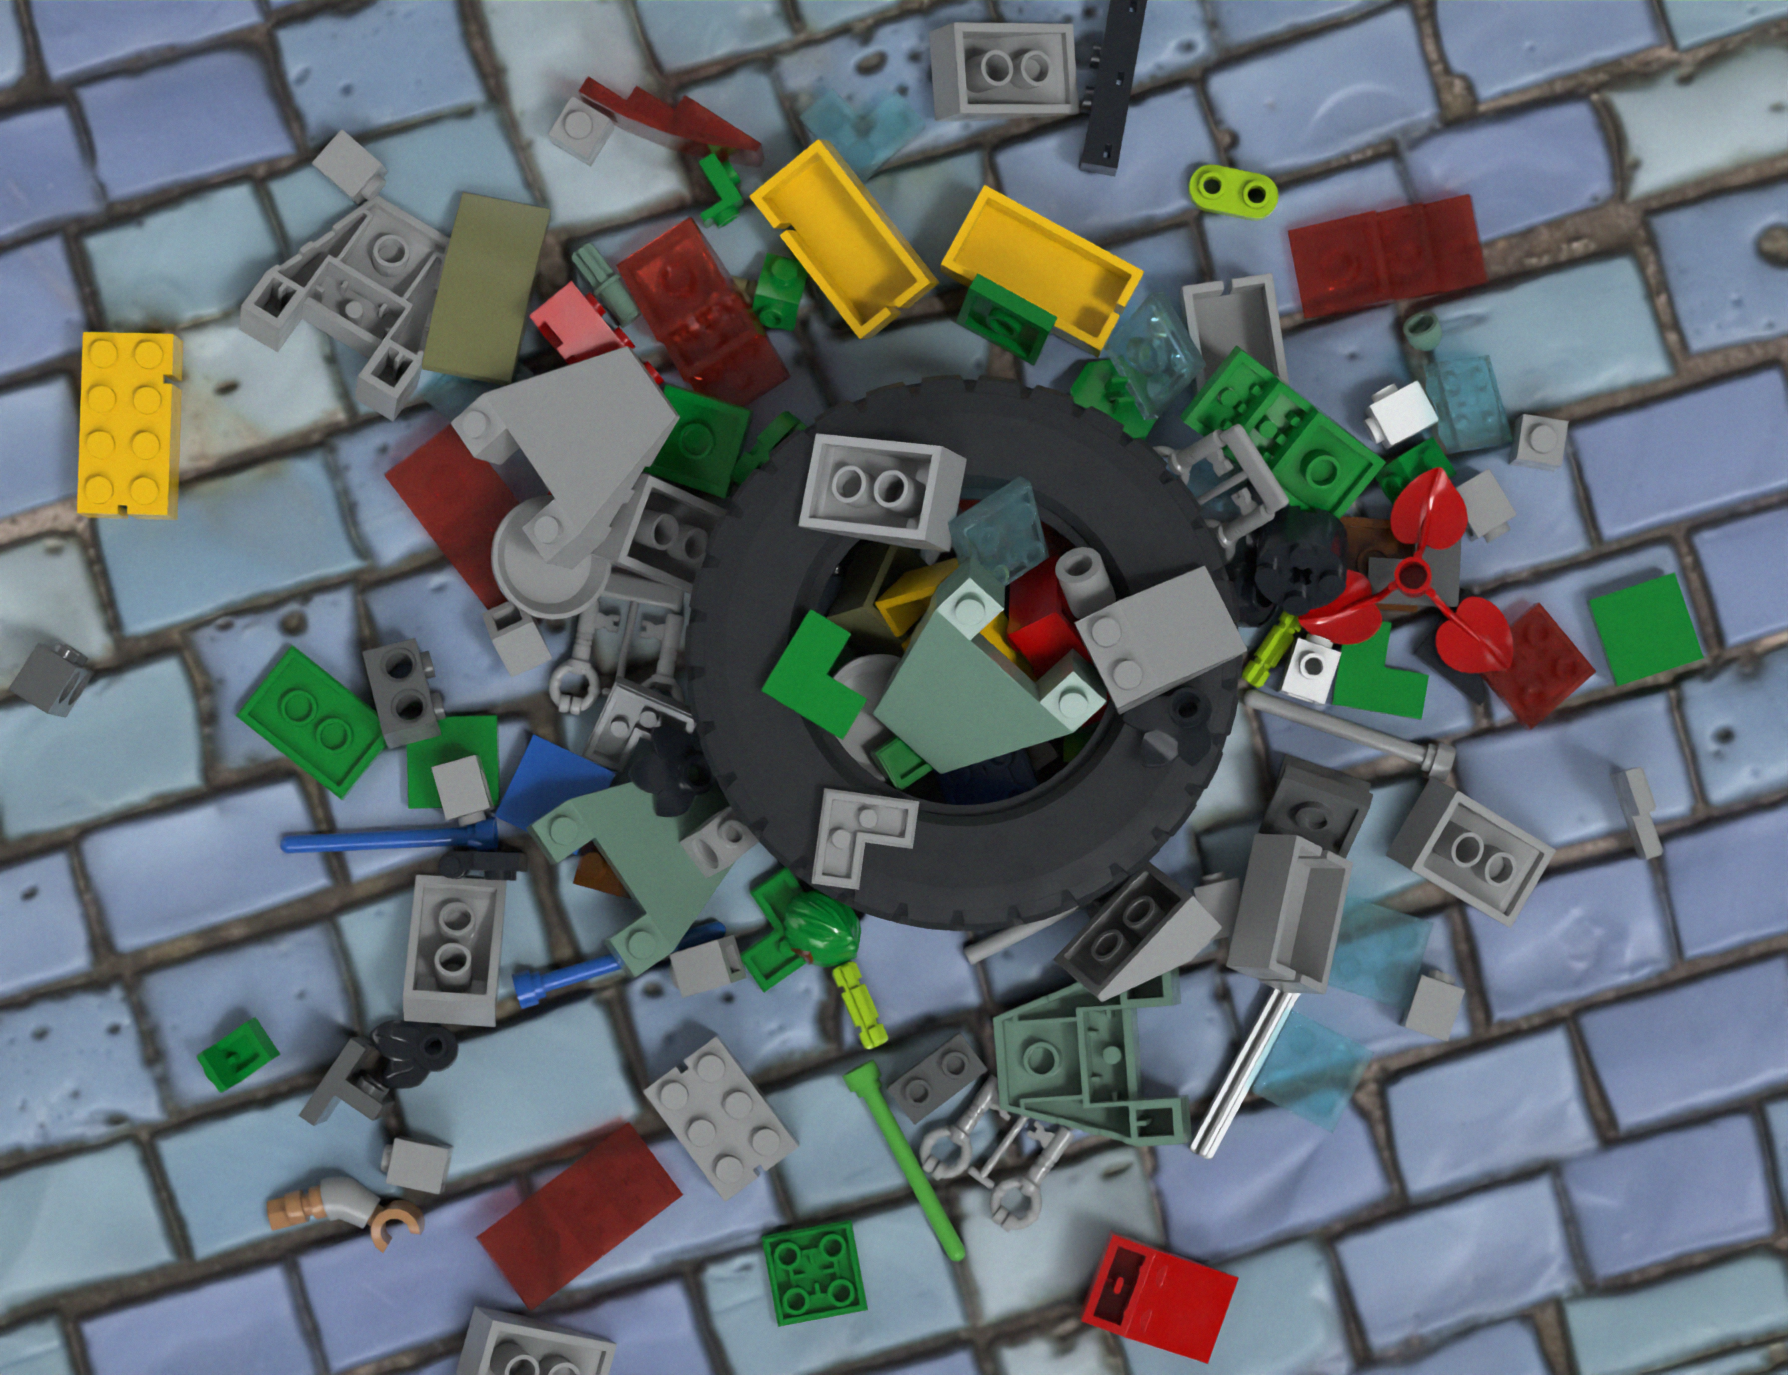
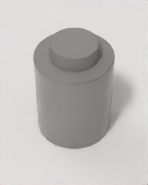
M1080 547L1072 549L1060 557L1056 564L1055 572L1069 608L1076 618L1081 620L1116 602L1115 592L1101 556L1096 550Z

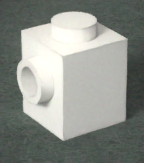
M1417 380L1398 390L1394 383L1373 394L1371 398L1374 404L1365 410L1368 418L1363 423L1372 441L1375 444L1382 442L1385 450H1388L1433 426L1439 421V418Z
M1307 634L1306 640L1297 638L1293 642L1277 692L1318 706L1324 705L1342 652L1331 649L1333 645L1330 642L1331 640L1317 635Z

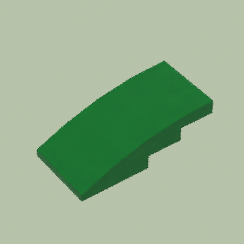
M1238 345L1234 347L1179 416L1184 423L1203 437L1215 430H1222L1224 432L1236 424L1242 425L1287 495L1289 505L1300 506V511L1315 513V508L1323 509L1335 515L1339 520L1386 463L1340 424ZM1226 444V446L1222 448L1223 454H1225L1227 457H1229L1231 460H1233L1240 466L1239 462L1237 461L1232 451Z

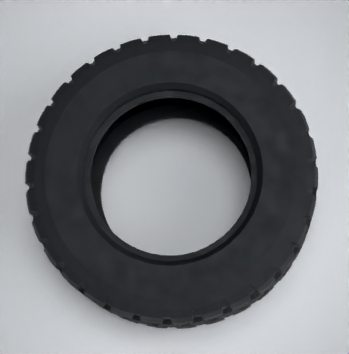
M939 375L924 377L921 383L905 385L902 381L885 385L866 392V398L856 400L853 403L846 400L815 417V423L803 431L797 429L768 454L770 459L760 469H754L732 497L733 504L728 509L726 515L721 516L704 550L707 554L702 567L697 570L689 603L691 612L689 625L686 626L685 665L687 666L688 674L687 690L693 721L697 726L700 744L706 761L734 812L772 856L818 891L868 915L924 929L987 931L1045 920L1081 906L1114 888L1115 885L1148 863L1160 851V848L1171 836L1177 833L1196 808L1197 801L1200 799L1204 789L1208 788L1222 759V750L1227 736L1231 734L1239 700L1237 696L1238 679L1242 676L1243 654L1161 694L1170 697L1175 691L1189 687L1204 692L1210 699L1213 715L1207 726L1212 736V746L1208 755L1197 766L1192 767L1179 756L1173 763L1165 767H1143L1140 762V749L1145 733L1130 727L1123 721V716L1126 712L1119 715L1110 697L1103 717L1092 737L1080 753L1060 772L1032 790L1015 797L977 805H950L930 802L892 788L864 769L845 750L835 735L761 691L809 610L811 609L816 612L825 586L837 565H844L849 568L858 547L873 542L798 526L816 433L943 446L966 458L959 500L984 501L994 514L993 519L1008 522L1016 509L1051 526L1075 548L1087 547L1096 550L1101 556L1116 595V602L1205 566L1238 630L1237 622L1240 620L1238 599L1234 583L1229 581L1224 567L1227 564V560L1213 528L1207 527L1206 522L1200 515L1203 510L1182 479L1174 478L1166 469L1168 463L1141 438L1134 439L1124 432V425L1110 415L1093 406L1086 409L1081 405L1073 403L1074 397L1041 385H1036L1034 389L1020 386L1018 380L998 376L980 375L978 380H963L961 375ZM1193 708L1186 709L1181 717H1192L1197 713V710ZM824 788L919 801L913 849L865 843L859 890L811 883Z

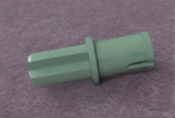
M592 243L581 246L571 256L572 262L595 290L592 295L595 298H601L619 321L622 328L634 322L645 312L643 307H640L622 283L623 275L621 273L616 274Z

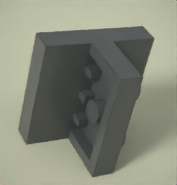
M1285 754L1279 768L1271 800L1261 820L1258 833L1298 835L1323 847L1322 850H1329L1346 859L1371 806L1373 794L1369 793L1371 783Z
M363 1035L349 1040L298 1116L315 1126L327 1121L341 1100L372 1121L386 1115L395 1102L386 1095L390 1089L369 1074L365 1077L358 1076L376 1049L371 1040Z

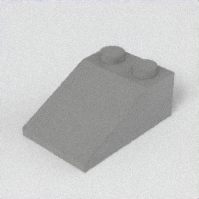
M953 22L929 32L935 122L989 121L1075 115L1079 113L1073 24Z
M816 433L798 526L805 529L897 546L950 552L967 459L943 446Z
M641 473L632 487L635 492L628 504L623 503L610 523V526L613 528L606 540L592 551L590 555L691 594L697 570L702 567L707 554L704 550L711 533L720 517L726 515L727 510L655 477Z
M1205 566L1119 600L1075 622L1077 632L1119 715L1248 651Z
M1431 777L1387 851L1386 856L1511 928L1556 850L1460 791Z
M1148 862L1117 891L1053 960L1103 1002L1191 961L1209 944L1210 940L1221 930L1222 926L1193 895L1151 862Z
M416 875L403 988L404 1021L495 1027L507 881L475 878L450 879L445 876Z
M474 1306L455 1375H609L617 1344L610 1340L522 1315Z

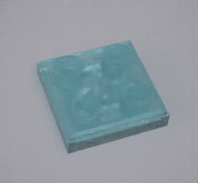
M1489 355L1436 361L1424 366L1427 377L1426 390L1431 400H1433L1439 421V437L1445 444L1448 454L1497 447L1513 442Z
M1021 476L948 522L958 565L960 566L971 555L1004 586L1049 558L1031 482Z
M1346 896L1327 986L1407 1010L1433 923Z

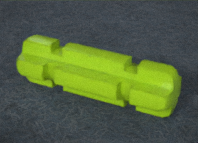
M1285 610L1277 619L1279 624L1273 625L1254 653L1256 657L1254 661L1250 660L1242 671L1241 677L1250 685L1260 688L1271 674L1268 671L1270 668L1274 669L1295 639L1292 635L1295 632L1298 633L1302 628L1298 622V616L1290 615Z
M851 961L832 970V976L837 987L842 986L844 993H841V997L854 1027L859 1026L861 1029L858 1036L863 1047L867 1050L884 1044L888 1040V1035L883 1024H878L875 1019L879 1017V1014L866 984L861 985L859 982V978L862 975L857 964Z

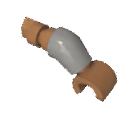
M338 1176L321 1179L320 1185L309 1187L307 1194H304L303 1190L285 1193L284 1197L267 1201V1215L272 1231L309 1222L312 1215H314L316 1220L328 1217L330 1221L341 1219L360 1228H364L368 1224L371 1226V1239L375 1247L382 1253H384L392 1240V1237L386 1230V1221L390 1219L402 1220L407 1224L411 1234L421 1235L425 1227V1218L415 1204L405 1200H394L382 1207L379 1205L381 1199L350 1177Z

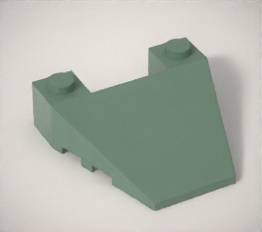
M971 555L936 588L924 617L913 632L911 641L901 661H898L873 709V715L940 774L1074 733L1107 702V689L1098 671L1073 648L1038 681L1034 682L979 633L1004 610L1005 586Z
M694 765L689 766L687 770V776L691 781H695L698 776L697 768ZM633 782L564 801L526 827L551 865L559 863L592 840L642 914L603 940L628 978H636L674 951L733 866L731 864L729 867L706 879L679 843L708 818L730 806L716 783L708 792L695 796L689 810L677 817L657 816L655 811L657 795L638 789Z
M1179 967L1103 1002L1077 982L994 1017L993 1025L1000 1109L1045 1122L1079 1129L1089 1134L1116 1139L1137 1147L1177 1145L1191 1141L1192 1133L1188 1094L1143 1096L1137 1008L1181 1004Z

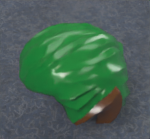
M817 889L799 893L796 897L790 899V902L786 905L784 935L786 936V942L791 947V951L802 956L808 965L812 964L820 967L836 966L857 957L861 927L856 913L850 906L827 896Z

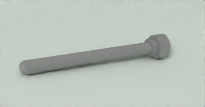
M1254 689L1248 690L1243 697L1244 703L1248 707L1420 764V769L1427 771L1428 777L1442 782H1446L1455 758L1457 748L1440 742L1437 746L1429 744L1426 748Z

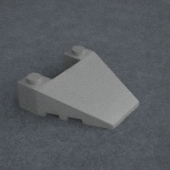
M377 195L374 199L367 201L334 224L332 230L314 243L310 241L302 246L298 254L281 266L277 264L266 271L241 305L239 330L274 351L279 352L302 319L369 358V361L358 375L355 399L394 422L418 387L431 317L450 238Z
M626 346L483 393L451 422V425L473 457L501 465L521 448L555 498L524 525L522 529L547 564L573 569L606 540L613 528L610 526V523L623 503L628 504L635 492L632 487L645 466H651L680 416L633 349Z

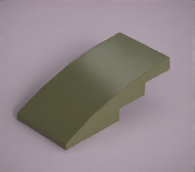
M466 192L462 193L431 317L422 361L423 370L504 386L512 384L529 315L531 314V300L541 267V253L551 220V209Z

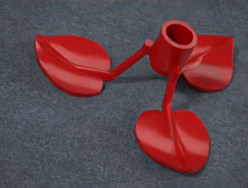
M1441 467L1428 470L1415 478L1401 492L1393 505L1390 524L1394 537L1403 544H1418L1413 557L1405 558L1397 565L1394 572L1395 581L1389 582L1384 589L1372 595V586L1369 580L1363 574L1347 569L1346 588L1338 598L1326 606L1309 610L1307 614L1298 616L1299 624L1309 633L1331 640L1330 642L1335 644L1353 645L1370 639L1381 628L1382 615L1375 603L1382 601L1396 590L1410 598L1426 595L1449 619L1438 628L1436 633L1438 654L1449 667L1459 672L1470 674L1505 671L1511 667L1513 660V639L1510 627L1497 606L1484 598L1472 596L1464 599L1459 604L1456 613H1454L1431 587V569L1427 562L1422 559L1426 545L1435 550L1448 549L1462 538L1468 524V514L1464 500Z

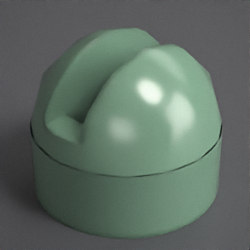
M1424 311L1416 313L1404 323L1403 331L1413 348L1431 351L1439 345L1442 339V327L1438 317L1433 312Z

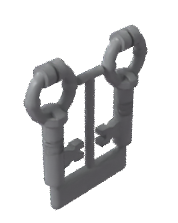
M1236 424L1224 432L1222 430H1215L1184 450H1174L1168 446L1152 447L1161 457L1168 458V465L1171 471L1178 475V479H1182L1187 486L1189 471L1192 465L1204 458H1207L1213 464V470L1218 477L1234 468L1229 459H1226L1223 454L1222 448L1227 444L1243 471L1197 497L1196 500L1199 505L1204 504L1246 478H1249L1262 498L1264 504L1258 506L1256 502L1251 500L1252 495L1247 487L1231 496L1235 504L1240 506L1243 516L1230 523H1221L1209 518L1204 519L1207 527L1213 528L1221 546L1225 548L1224 555L1227 560L1225 566L1229 565L1236 553V543L1239 538L1271 521L1275 516V512L1289 503L1287 495L1240 424Z
M611 571L607 585L600 596L631 602L616 678L617 675L625 677L639 603L671 609L673 614H667L665 624L655 626L653 622L642 620L641 626L647 629L646 632L640 631L639 637L649 640L654 637L661 641L662 648L660 649L656 673L640 685L648 689L655 688L660 691H670L674 700L685 704L683 690L673 678L675 661L677 660L676 656L678 654L677 650L679 649L685 619L678 615L681 612L684 591L650 578ZM596 600L589 608L580 613L571 658L559 665L548 680L551 699L559 707V712L568 713L571 711V714L580 716L581 711H585L595 703L600 693L608 697L611 691L609 688H604L601 691L599 676L589 662L590 647L592 646L595 629L606 628L608 632L618 634L619 628L613 625L614 622L620 623L621 616L610 614L608 617L604 616L603 613L599 612L600 601ZM571 672L575 675H585L590 686L587 689L588 694L585 698L574 696L573 700H571L570 695L561 694V679L564 675Z
M990 1075L971 1101L972 1103L968 1105V1109H965V1113L960 1116L955 1124L938 1126L924 1135L920 1147V1158L923 1164L921 1169L928 1174L931 1172V1176L939 1181L940 1178H953L968 1168V1174L987 1188H993L990 1197V1209L993 1215L991 1220L997 1225L1002 1224L1001 1228L1009 1232L1011 1229H1024L1038 1220L1042 1208L1040 1185L1075 1135L1070 1132L1074 1128L1066 1126V1129L1061 1125L1055 1134L1045 1132L1044 1126L1035 1121L1032 1126L1037 1128L1036 1131L1033 1133L1029 1130L1026 1135L1034 1141H1040L1041 1146L1044 1148L1041 1152L1042 1154L1038 1156L1035 1164H1032L1025 1175L1009 1177L994 1187V1181L987 1176L1029 1117L1020 1115L981 1171L973 1166L969 1167L972 1157L970 1134L976 1127L977 1122L981 1120V1116H984V1112L990 1108L998 1110L999 1115L1006 1121L1011 1117L1007 1114L1008 1111L1000 1109L998 1079ZM941 1137H948L953 1143L960 1145L961 1156L956 1160V1164L951 1167L942 1161L938 1164L939 1159L931 1154L932 1146ZM1012 1188H1018L1021 1193L1029 1196L1031 1200L1030 1209L1021 1218L1012 1212L1007 1215L1009 1210L1001 1205L1002 1197L1006 1195V1191Z

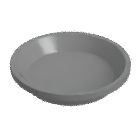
M543 495L528 499L509 511L500 522L494 534L491 547V566L496 583L503 595L522 612L536 618L548 620L568 618L589 608L604 591L612 567L611 563L590 554L573 569L547 564L522 527L555 499L553 495Z
M871 654L851 660L832 676L833 679L868 699L844 740L836 738L864 769L880 781L885 782L886 780L870 752L896 734L873 715V709L898 661H901L902 658L886 654Z

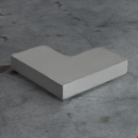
M1634 767L1609 774L1638 859L1648 860L1662 855L1663 849L1650 812L1655 811L1656 804L1644 769Z
M824 788L811 883L859 890L865 843L913 849L919 801Z

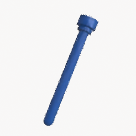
M486 817L484 821L461 828L285 836L281 840L280 848L287 854L468 845L469 850L477 849V852H498L499 836L496 817Z
M714 921L688 929L677 947L670 954L722 938L726 933L725 925L722 922ZM612 953L542 975L539 971L531 973L529 969L511 975L520 1006L524 1009L540 1004L539 999L547 997L546 992L622 968Z

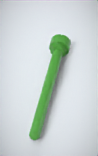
M872 1059L842 1075L850 1093L855 1091L858 1098H864L948 1257L952 1261H961L965 1257V1248L879 1089L882 1086L879 1080L882 1074L877 1064Z

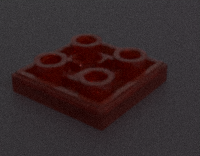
M1540 602L1534 603L1509 625L1513 639L1511 667L1505 671L1479 673L1526 731L1533 729L1597 672Z

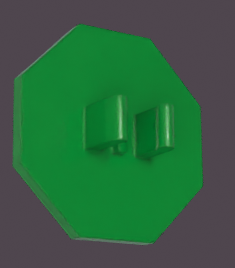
M1121 358L1088 362L1068 392L1069 396L1074 397L1073 403L1081 405L1086 409L1093 406L1123 424V431L1134 439L1141 438L1145 440L1163 411L1154 379Z

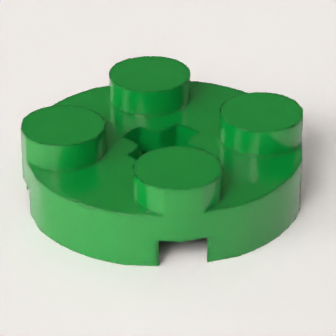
M789 411L782 412L756 438L758 442L750 453L746 451L733 468L729 476L730 479L740 487L754 469H760L770 459L768 454L797 429L803 431L808 426Z

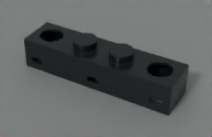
M1110 0L1103 43H1093L1089 69L1098 71L1095 87L1086 86L1081 112L1088 113L1090 116L1080 171L1114 177L1116 175L1147 0ZM1130 8L1136 9L1135 12H1130L1129 10ZM1117 80L1123 81V84H1122V85L1116 84V83H1117ZM1104 152L1110 153V157H1103Z

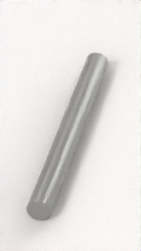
M1130 876L1106 893L1081 906L1045 920L1006 927L963 950L970 964L973 965L1092 905L1094 900L1100 901L1120 889L1130 879Z

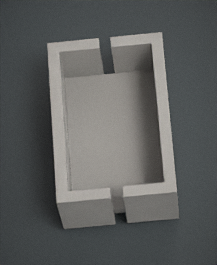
M1272 273L1231 279L1227 287L1228 295L1221 296L1224 290L1223 280L1181 287L1178 295L1194 397L1236 345L1289 385Z
M1255 834L1226 966L1251 978H1258V981L1282 992L1326 994L1353 862L1329 850H1322L1323 847L1298 835Z
M717 1035L684 1060L688 1067L686 1071L680 1065H677L643 1092L726 1202L759 1177L760 1173L756 1168L758 1165H761L766 1172L798 1148L800 1143L721 1036Z

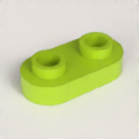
M1214 164L1205 165L1196 170L1188 186L1190 200L1198 209L1249 221H1260L1267 218L1274 211L1278 202L1277 187L1269 177ZM1210 179L1217 181L1220 185V191L1216 194L1207 193L1203 186L1205 181ZM1254 188L1261 190L1264 194V200L1260 203L1251 202L1248 198L1249 190Z

